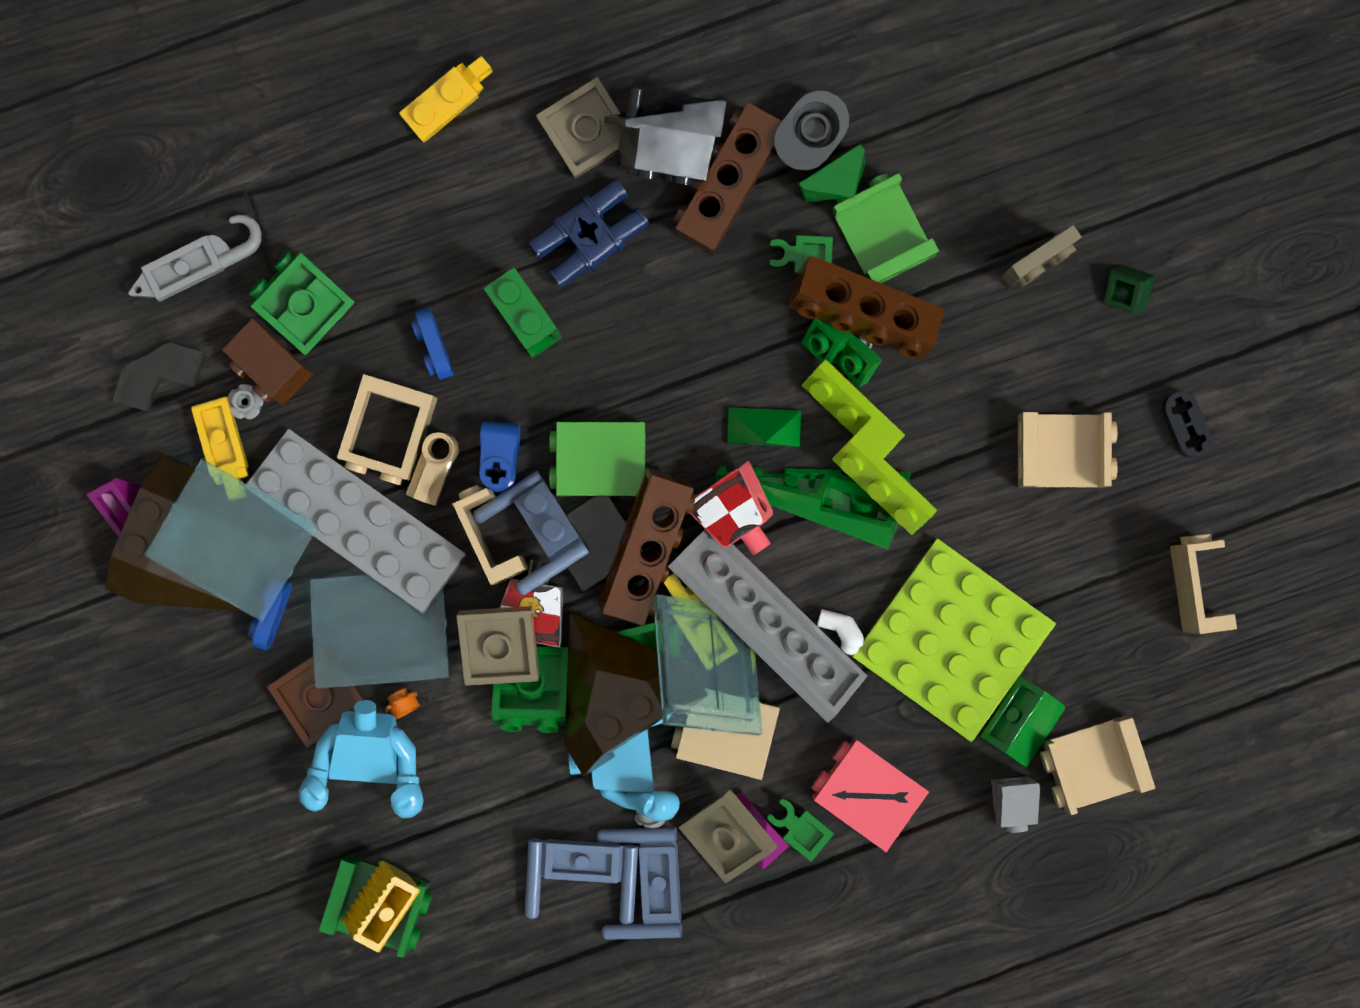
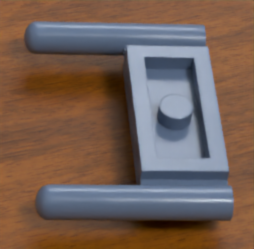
M538 470L473 512V519L477 523H483L512 503H515L550 559L548 563L516 583V590L521 595H526L589 554L588 549Z
M676 827L599 830L596 838L600 843H640L639 860L642 917L644 924L605 925L601 931L602 937L606 940L681 938V901Z
M529 839L525 916L529 919H535L539 916L541 877H544V879L621 882L619 920L624 925L632 924L635 910L638 846L633 844L620 845L586 841Z

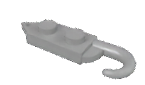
M247 215L230 217L229 222L231 224L243 223L248 227L250 235L246 242L230 249L228 244L220 237L206 235L141 267L143 272L128 294L132 297L156 298L161 302L224 271L226 267L249 257L258 249L262 236L259 224ZM141 287L142 291L137 293V289Z

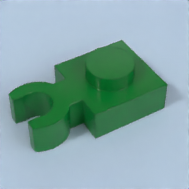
M796 236V246H789L786 241L781 239L772 240L770 247L781 248L784 251V257L781 260H770L769 266L783 268L788 263H795V274H798L799 269L810 255L832 264L833 237Z
M780 798L779 803L787 809L786 815L783 818H776L769 812L767 818L774 826H785L788 830L782 838L812 862L834 835V832L806 809L798 817L794 814V808L790 801Z

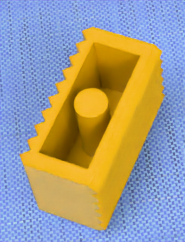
M384 860L378 862L379 867L374 868L375 873L370 874L371 879L366 880L367 885L362 886L363 891L358 893V898L354 899V904L350 905V910L345 911L346 916L341 917L342 923L352 938L376 952L381 951L421 891L410 875Z

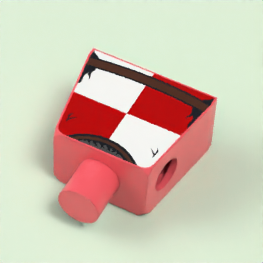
M749 461L696 495L691 514L721 546L726 548L741 538L751 554L755 555L771 544L760 528V525L773 515V510Z

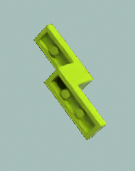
M825 359L801 386L854 435L832 460L864 489L873 500L885 509L898 524L913 535L936 513L937 509L884 460L905 434Z

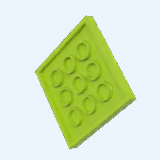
M936 538L866 635L863 646L859 647L857 653L852 655V657L972 742L1056 623Z

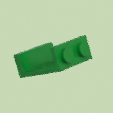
M514 267L483 288L532 359L562 339L557 327Z
M346 856L341 860L319 928L320 932L333 936L337 931L350 935L342 923L341 917L346 916L345 911L350 910V905L354 904V899L358 898V893L363 891L362 886L367 885L366 880L371 879L370 874L375 873L374 868L379 867V865L351 856ZM413 876L410 877L421 891L384 945L398 950L396 956L404 958L409 949H416L422 929L416 927L420 913L427 914L433 897L432 893L427 892L430 882Z

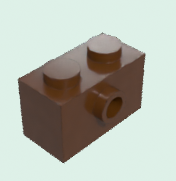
M253 318L222 349L232 359L228 366L243 379L248 375L256 383L252 389L267 403L273 399L284 406L313 375L283 344Z

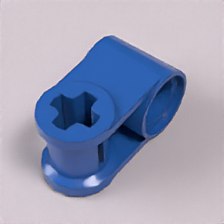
M482 422L479 475L482 483L490 490H493V492L502 493L514 485L520 446L519 423ZM497 466H500V469L507 474L506 477L499 479L498 484H495V481L489 477V473L496 472Z

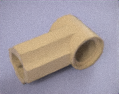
M437 432L425 438L422 444V453L406 495L424 503L437 505L451 466L459 454V444L453 436ZM438 439L446 440L450 448L447 457L441 460L436 458L432 452V446Z

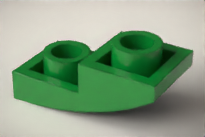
M814 319L801 341L820 363L825 359L830 364L835 363L858 388L869 382L882 361L871 348L852 333L838 331L831 324L818 319Z

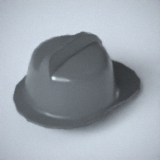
M814 91L805 94L797 101L779 124L774 135L776 153L785 165L796 170H810L819 167L826 161L844 138L849 127V113L846 104L837 95L828 91Z

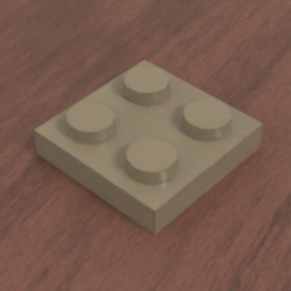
M598 77L536 115L537 120L575 179L618 153L621 126L604 123L605 116L620 114Z
M1074 225L1012 265L1001 276L1008 288L1017 282L1021 288L1026 286L1046 271L1043 265L1049 263L1051 268H1053L1074 253L1076 248L1073 244L1082 238Z
M532 606L462 610L458 612L457 623L465 686L534 682L539 680L540 673Z
M730 789L686 819L678 827L725 884L769 856L777 848V844Z

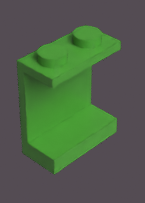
M888 173L876 177L868 183L869 189L859 194L856 192L854 198L836 199L838 204L833 207L831 212L864 277L881 284L935 257L939 252L933 238L927 239L900 187L902 178L899 173L892 177H889Z
M557 422V431H550V453H557L556 467H550V489H556V496L636 497L645 473V422Z

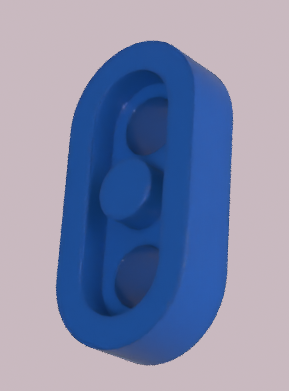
M430 307L416 311L417 319L412 320L411 324L418 342L424 340L429 353L423 355L429 374L431 376L437 374L440 380L454 376L451 362Z
M277 577L273 583H266L260 600L261 603H264L261 616H255L248 632V637L253 638L252 646L268 651L271 647L291 593L292 582Z

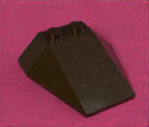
M162 455L140 487L112 552L105 590L139 604L256 612L263 589L270 579L284 545L238 504L228 500L227 495L199 470Z

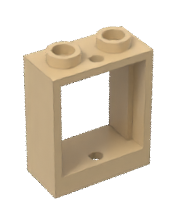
M363 374L337 458L346 461L345 469L366 474L367 468L381 472L379 479L401 485L402 479L411 481L437 398ZM371 393L420 408L401 468L352 453Z

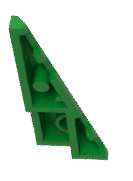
M720 466L716 473V482L730 473L727 472L726 467ZM752 467L770 506L887 550L889 549L898 528L897 521L850 476L842 475L841 470L785 468L783 474L763 473L762 468ZM899 473L908 483L910 482L911 473Z

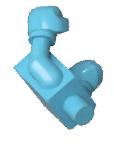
M370 700L358 701L354 705V711L343 712L340 723L331 724L318 739L312 766L308 768L307 776L298 790L299 802L308 810L314 812L322 810L328 802L329 789L326 785L329 773V779L397 784V789L391 795L390 800L394 813L403 819L414 817L422 811L424 802L419 785V777H416V748L405 732L397 728L394 716L376 713V704Z
M670 715L666 716L665 718H663L662 720H660L659 722H657V723L654 724L653 726H656V725H658V724H661V723L665 722V721L669 718ZM648 729L614 750V758L591 772L593 788L600 790L603 798L623 808L637 810L638 813L653 821L660 822L672 819L679 810L680 801L675 793L670 791H653ZM569 754L570 774H581Z

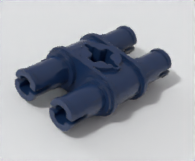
M617 178L591 197L588 194L581 196V201L560 216L556 214L552 220V225L528 241L539 259H542L565 241L573 243L575 253L549 270L561 289L585 271H596V267L617 251L621 253L623 248H625V242L649 226L648 220L638 207L612 226L610 224L606 225L602 220L605 212L628 197V193ZM580 223H583L590 230L597 228L594 231L597 244L588 237L581 239L583 233Z

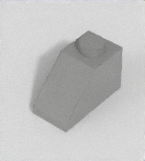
M1028 776L991 780L995 822L999 827H1006V832L1017 833L1028 831V825L1038 824L1040 785L1038 782Z

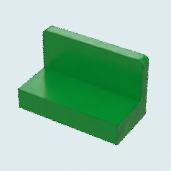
M1019 676L980 737L1021 765L1027 767L1065 710V705L1046 691Z

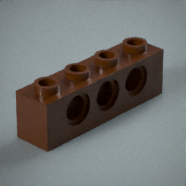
M749 102L743 111L738 108L736 109L727 126L728 129L732 130L725 143L719 140L712 151L710 160L713 161V164L707 173L706 180H695L691 191L696 194L689 205L685 203L681 205L674 217L673 222L678 224L675 229L676 235L714 255L775 149L774 135L779 124L782 122L781 120ZM747 138L753 141L756 148L750 154H742L736 149V142ZM723 170H732L737 175L738 180L731 186H725L718 181L717 175ZM705 201H713L719 206L720 211L714 217H705L699 211L700 205Z
M811 255L798 271L788 308L798 311L805 318L821 320L831 324L838 331L854 333L864 337L866 341L873 345H884L899 351L906 358L922 360L934 348L945 310ZM827 294L832 295L837 302L830 300ZM860 307L865 308L870 315L865 314ZM894 320L898 321L903 326V329L898 327Z
M646 468L598 601L603 614L644 626L647 616H653L658 603V596L655 594L659 583L666 581L670 571L668 559L672 548L677 549L682 539L683 528L680 527L685 514L689 515L695 503L696 495L693 493L694 488L687 480ZM667 506L670 508L669 515L664 520H653V513L658 507ZM656 541L657 548L653 553L649 555L640 553L641 546L645 542ZM633 576H645V581L639 588L632 589L628 587V582Z

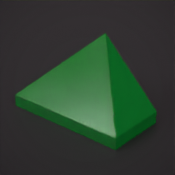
M858 145L800 182L801 196L804 201L814 202L854 198L866 165L865 150L862 145Z
M728 408L727 444L800 447L801 411Z

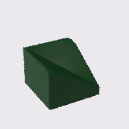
M1125 265L1112 269L1103 304L1135 315L1146 310L1155 275Z

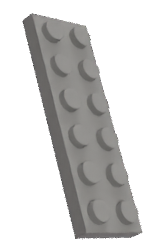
M290 429L286 431L245 485L249 492L423 615L466 557L463 551Z
M706 529L668 566L827 723L838 714L868 676L733 544L726 548L721 546Z

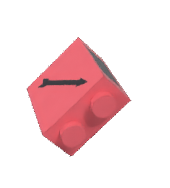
M853 738L850 744L844 741L833 755V759L837 762L830 772L827 773L823 770L813 783L811 789L815 793L812 798L826 810L887 852L929 791L857 739Z

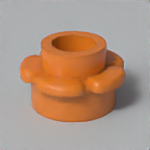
M404 688L387 698L390 705L386 706L385 711H390L395 720L411 713L420 707L416 699L417 692L409 693L407 688Z

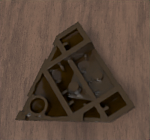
M570 612L564 745L582 776H586L614 758V750L666 716L680 715L706 698L707 694L689 665Z

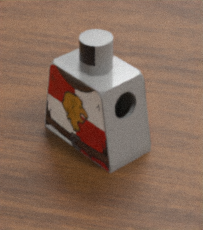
M530 560L528 575L547 562ZM511 578L500 608L532 606L536 643L560 648L563 641V588L548 585L549 580H547L526 595H521L516 590V583L520 579Z

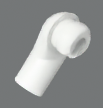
M821 609L817 626L837 631L842 641L841 650L848 655L856 654L859 647L863 646L864 638L854 619L847 615Z

